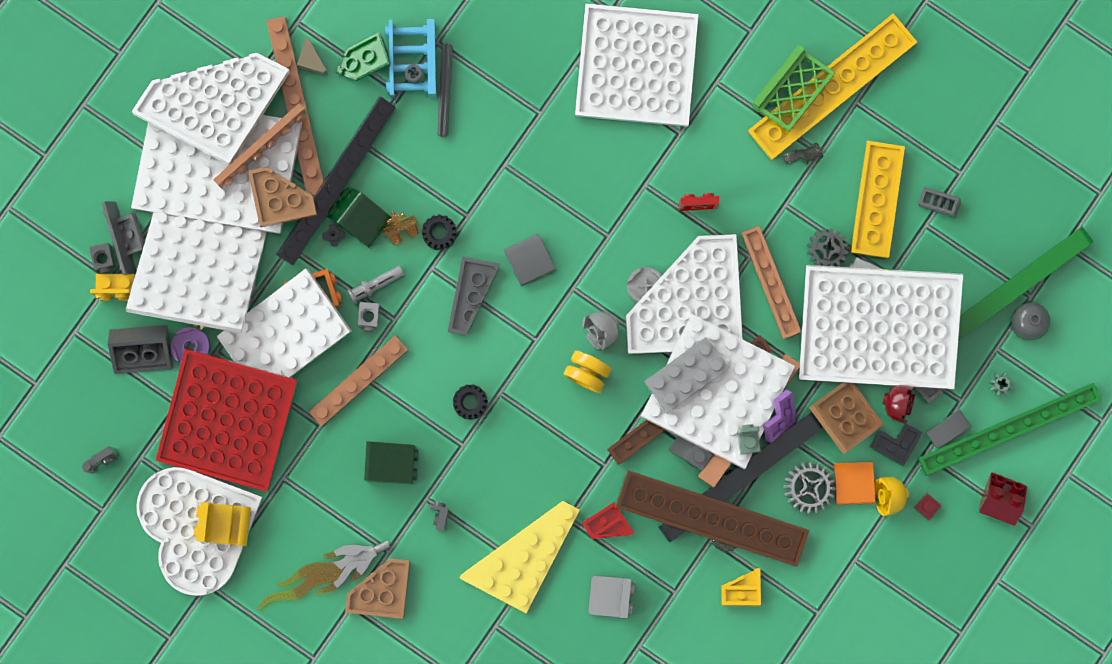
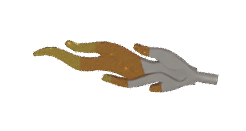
M388 540L376 546L346 545L331 553L324 554V558H333L339 555L346 556L340 561L317 562L303 566L286 581L277 583V586H288L302 577H307L303 583L294 589L269 595L261 602L258 609L261 610L272 601L299 599L309 590L323 583L331 582L328 587L318 590L316 595L333 591L345 582L355 568H357L351 579L356 580L367 570L372 560L377 556V553L391 547Z

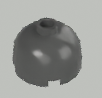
M1028 302L1022 304L1014 310L1011 316L1013 332L1023 340L1039 339L1047 333L1050 327L1049 313L1038 303Z

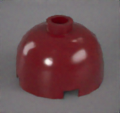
M896 385L890 389L888 394H884L882 404L885 405V411L892 420L904 424L908 422L905 417L906 415H911L915 400V394H912V390H916L914 386Z

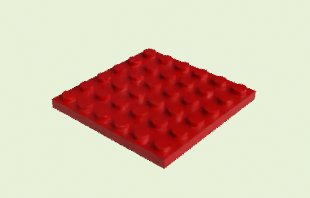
M186 348L155 461L267 492L298 379Z

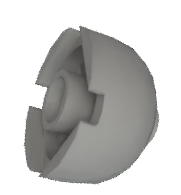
M598 311L583 318V329L587 328L589 333L586 337L595 349H602L601 351L614 344L618 337L619 327L618 321L605 312Z

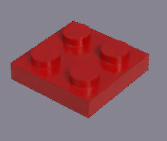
M705 193L703 197H695V194H686L684 198H680L678 211L716 210L720 204L719 196H714V193Z

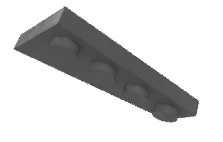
M462 257L448 327L449 333L467 336L500 264Z

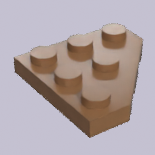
M268 167L248 171L259 226L261 228L317 216L314 198L308 192Z
M390 558L347 593L345 613L403 619L410 560Z

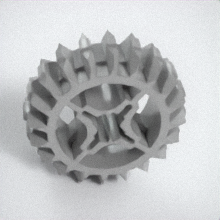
M803 462L801 463V470L796 465L794 466L796 473L793 471L788 472L792 478H785V481L790 484L783 486L784 489H789V492L784 493V496L791 495L792 498L788 499L787 502H795L792 507L793 509H796L799 505V512L802 513L806 508L807 514H811V508H813L814 513H818V506L821 510H825L823 503L831 504L827 498L835 497L830 491H835L836 487H830V484L835 483V480H828V477L832 474L831 472L826 475L824 474L827 469L826 467L819 470V463L813 468V463L808 462V468H806ZM804 472L815 473L820 478L811 481L804 475ZM799 477L802 488L795 493L794 485ZM817 482L812 488V493L810 491L802 493L807 488V483L810 485ZM824 482L825 490L823 497L820 499L817 488ZM809 495L816 503L807 504L799 498Z

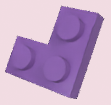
M786 390L774 399L776 415L763 424L766 441L772 443L797 423L791 391Z

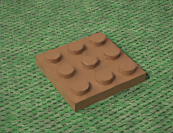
M843 382L809 407L843 454L884 425L854 383Z

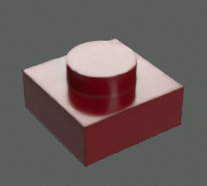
M926 493L914 508L927 520H930L941 508V505Z

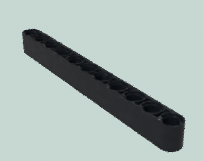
M811 412L772 443L761 449L759 453L753 455L745 469L737 467L721 479L714 489L712 487L709 488L703 495L725 502L824 427L813 412ZM665 523L658 527L669 543L686 531Z

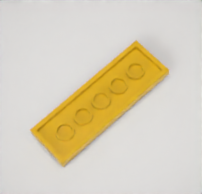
M873 141L866 142L850 253L884 259L889 258L905 146Z

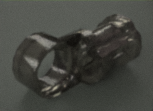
M815 142L813 146L805 150L796 149L782 157L786 165L802 159L805 165H808L810 161L816 158H823V153L818 143Z

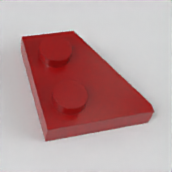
M615 502L582 522L591 539L634 534L620 510L615 507Z

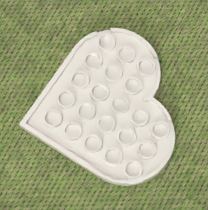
M167 468L152 475L139 492L137 515L145 532L156 541L161 542L158 559L166 581L176 590L188 595H206L223 587L233 575L244 546L196 541L197 537H194L195 525L199 523V518L196 517L197 506H200L201 502L251 507L250 532L263 497L185 468Z

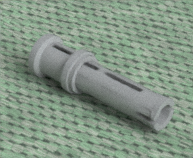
M397 265V267L369 282L363 281L356 288L348 289L347 292L356 305L359 300L367 296L371 297L374 291L404 276V273L400 266Z

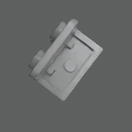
M593 576L591 579L589 613L591 615L628 618V614L632 615L633 603H629L630 595L634 594V583H631V579Z

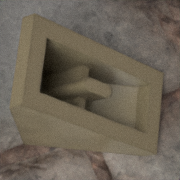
M306 38L297 63L298 68L322 76L328 75L309 38Z

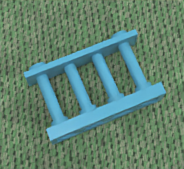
M427 19V25H423V27H394L393 20H389V26H385L386 37H389V58L391 63L389 64L390 81L386 82V92L390 93L391 98H395V91L425 90V92H428L429 98H436L435 20ZM394 35L427 36V43L422 46H394ZM424 53V55H427L428 62L415 65H418L424 74H428V81H424V83H395L394 72H405V69L411 64L394 65V54Z

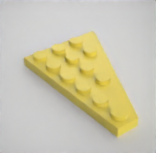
M562 501L461 574L460 579L527 613L580 510Z

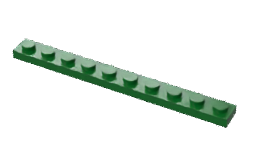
M1091 383L921 456L918 460L925 476L1099 402L1101 397L1095 384Z

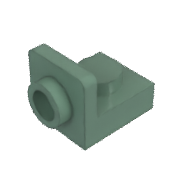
M747 424L737 431L740 454L760 452L759 427Z

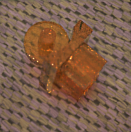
M392 211L393 218L386 220L388 225L391 226L383 229L386 238H389L393 245L403 241L399 232L406 229L409 237L418 234L417 221L414 215L399 221L406 217L404 212L396 215L395 211Z

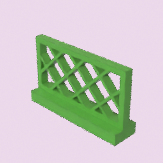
M798 45L753 101V109L758 113L761 112L783 129L790 132L834 77L835 72L809 55L803 47ZM805 58L812 62V69L802 70L801 63ZM824 71L828 76L825 80L817 81L816 72ZM813 72L814 81L803 82L802 74ZM800 74L801 83L790 84L789 78L791 75ZM815 85V93L805 95L804 86ZM802 87L803 96L792 97L791 88ZM788 88L790 97L779 99V90ZM804 99V107L794 110L793 101ZM790 101L791 110L780 111L779 102ZM777 103L778 112L770 113L765 108L768 104ZM792 114V122L789 125L785 124L781 119V115Z

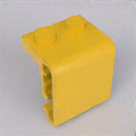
M201 502V505L197 506L196 517L199 518V523L195 525L194 537H197L196 541L247 546L251 507Z

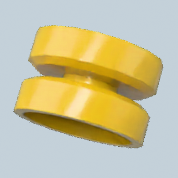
M575 350L571 361L580 368L569 365L566 367L563 376L600 394L605 384L596 376L604 379L608 378L612 368L591 355Z

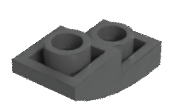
M958 410L944 418L941 423L927 430L926 433L935 447L939 448L969 428L970 424L961 410Z

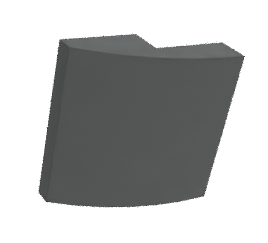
M539 234L504 249L521 287L556 271Z

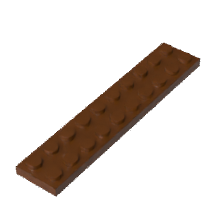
M630 470L626 472L615 504L616 508L796 567L798 566L809 533L808 529Z

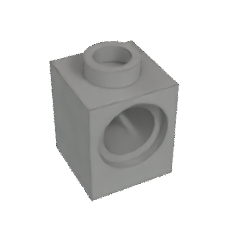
M360 302L358 326L362 327L363 331H374V328H378L379 303ZM368 312L374 314V319L371 322L364 321V315Z

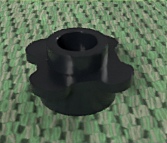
M335 224L329 225L327 232L322 234V238L329 241L332 247L338 246L340 240L345 237L344 231H340Z

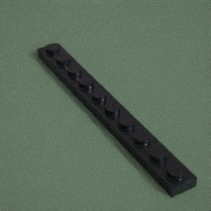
M381 96L378 97L314 195L317 216L299 219L276 255L290 265L295 264L396 107Z

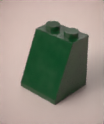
M366 441L364 481L413 484V480H417V469H414V461H418V449H415V445Z

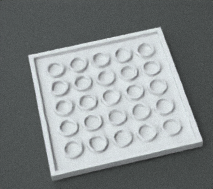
M585 4L575 116L688 127L698 14Z
M154 212L126 306V312L242 333L267 232Z
M691 314L667 364L707 337L729 366V369L668 413L665 412L653 394H651L640 417L745 469L753 453L740 454L737 431L743 425L753 424L754 427H759L758 437L760 439L764 431L763 424L769 421L775 408L774 399L782 394L795 366Z

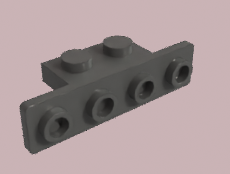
M105 201L102 203L103 213L114 243V250L119 260L120 270L123 275L136 274L137 271L132 255L142 252L145 244L136 213H130L120 218L116 202Z

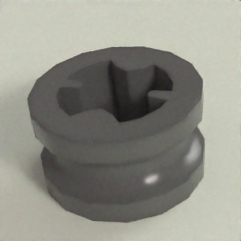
M411 64L405 69V77L411 83L419 82L422 78V70L418 65ZM412 69H416V73L419 74L418 76L415 75V78H411V75L408 74L409 71L412 72Z

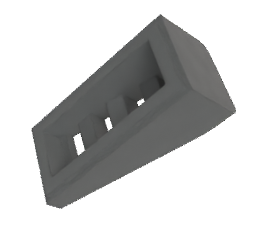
M924 187L918 206L956 218L961 199ZM928 194H932L929 204L925 203ZM937 196L939 199L937 205L934 206L933 203ZM943 199H946L944 208H940ZM950 202H954L951 211L948 210Z

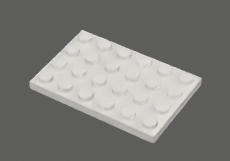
M305 269L246 314L242 333L224 330L217 338L234 362L292 377L352 332V330L309 269Z

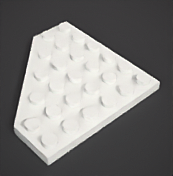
M259 53L249 54L245 58H234L223 61L222 64L215 66L208 65L197 68L196 71L189 73L182 72L171 75L170 78L152 80L132 110V113L230 165L272 102L290 71L288 68Z
M736 234L698 236L626 315L628 354L673 352L691 314L742 339Z

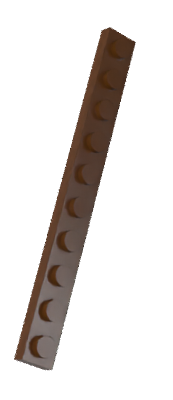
M761 335L750 343L768 353L772 351ZM646 420L610 446L607 451L619 465L666 429Z

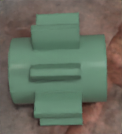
M998 373L994 374L995 380H989L992 383V387L989 390H994L996 396H999L1001 392L1004 396L1008 395L1006 390L1013 389L1010 386V382L1013 379L1006 378V373L1001 377ZM1002 381L1005 387L1000 389V385L997 382Z

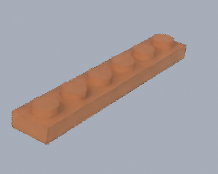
M300 103L297 104L213 179L214 182L221 189L230 186L234 181V177L238 174H243L252 161L256 162L259 160L267 148L271 149L277 143L276 140L280 136L287 135L295 123L298 124L304 120L307 113L305 108Z
M760 226L742 232L741 235L782 339L801 333Z
M394 336L311 409L309 413L321 426H324L405 354L408 349Z

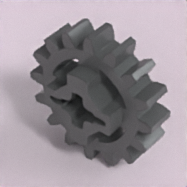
M825 228L822 229V234L816 231V238L811 236L809 240L812 243L807 244V247L811 248L807 252V255H812L810 262L815 260V265L817 266L820 264L822 266H834L835 264L839 267L841 265L839 260L844 262L846 258L843 255L849 253V251L844 250V248L849 246L848 243H843L845 236L840 238V232L838 231L834 234L832 228L829 232H826ZM826 237L823 243H817L819 239ZM834 239L838 242L839 246H836ZM827 244L829 245V249H831L828 255L826 253V249H823L826 247ZM816 252H819L822 259L817 256ZM839 255L837 259L829 261L831 256Z

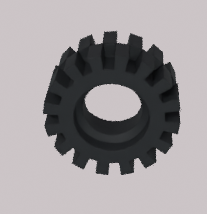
M438 214V216L433 215L423 224L422 236L424 242L428 247L434 248V250L448 249L456 239V226L448 216H441V214ZM438 225L445 227L447 230L445 238L441 240L435 239L432 236L433 228Z
M467 384L455 392L453 407L462 418L469 420L477 419L487 409L488 400L486 393L479 386ZM474 395L478 399V404L474 409L469 410L463 406L465 396Z

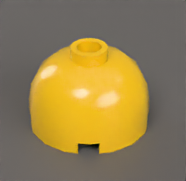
M881 477L875 480V495H878L879 503H875L879 513L882 516L899 513L906 505L909 497L908 489L899 479L894 477Z

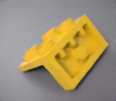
M96 274V289H90V293L95 298H98L99 301H111V298H117L119 301H128L135 274Z

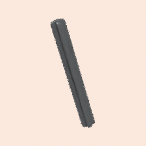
M447 43L442 45L437 130V134L440 137L448 135L452 44Z

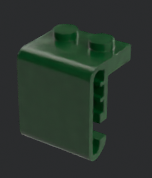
M352 187L343 190L340 199L336 204L332 205L326 216L353 237L360 240L368 248L371 247L392 219L390 215L367 196Z

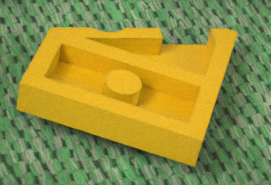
M760 568L722 585L721 606H761Z

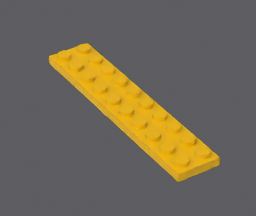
M892 14L827 66L835 72L834 77L790 132L783 129L767 116L747 132L772 161L916 45L917 41L899 19ZM821 71L816 75L817 81L825 80L828 74ZM815 85L804 86L805 95L815 93ZM802 87L792 94V97L803 96ZM804 99L793 101L794 110L804 107ZM790 101L780 104V111L791 110ZM776 107L770 113L778 112V108ZM792 114L781 115V119L785 124L789 125L792 122Z

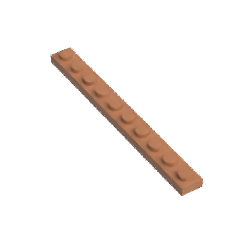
M283 16L266 20L276 63L288 68L290 71L282 84L287 112H290L299 103L307 111L286 18ZM307 112L305 114L306 117L301 121L302 129L297 154L306 192L314 197L324 180Z

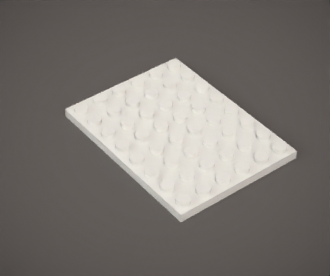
M263 115L234 161L282 118ZM302 122L295 123L287 135L280 136L276 140L277 143L271 149L267 148L259 160L256 162L252 161L243 174H238L233 178L234 181L230 186L223 187L222 189L213 179L229 166L228 164L148 123L131 208L281 234L283 223L262 228L259 226L248 171L268 167L291 182Z
M806 265L799 379L954 389L963 274Z

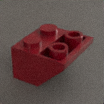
M991 472L980 501L979 513L1015 526L1024 511L1027 486Z

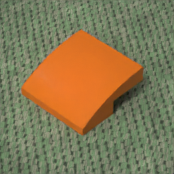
M873 462L834 463L836 505L875 504Z

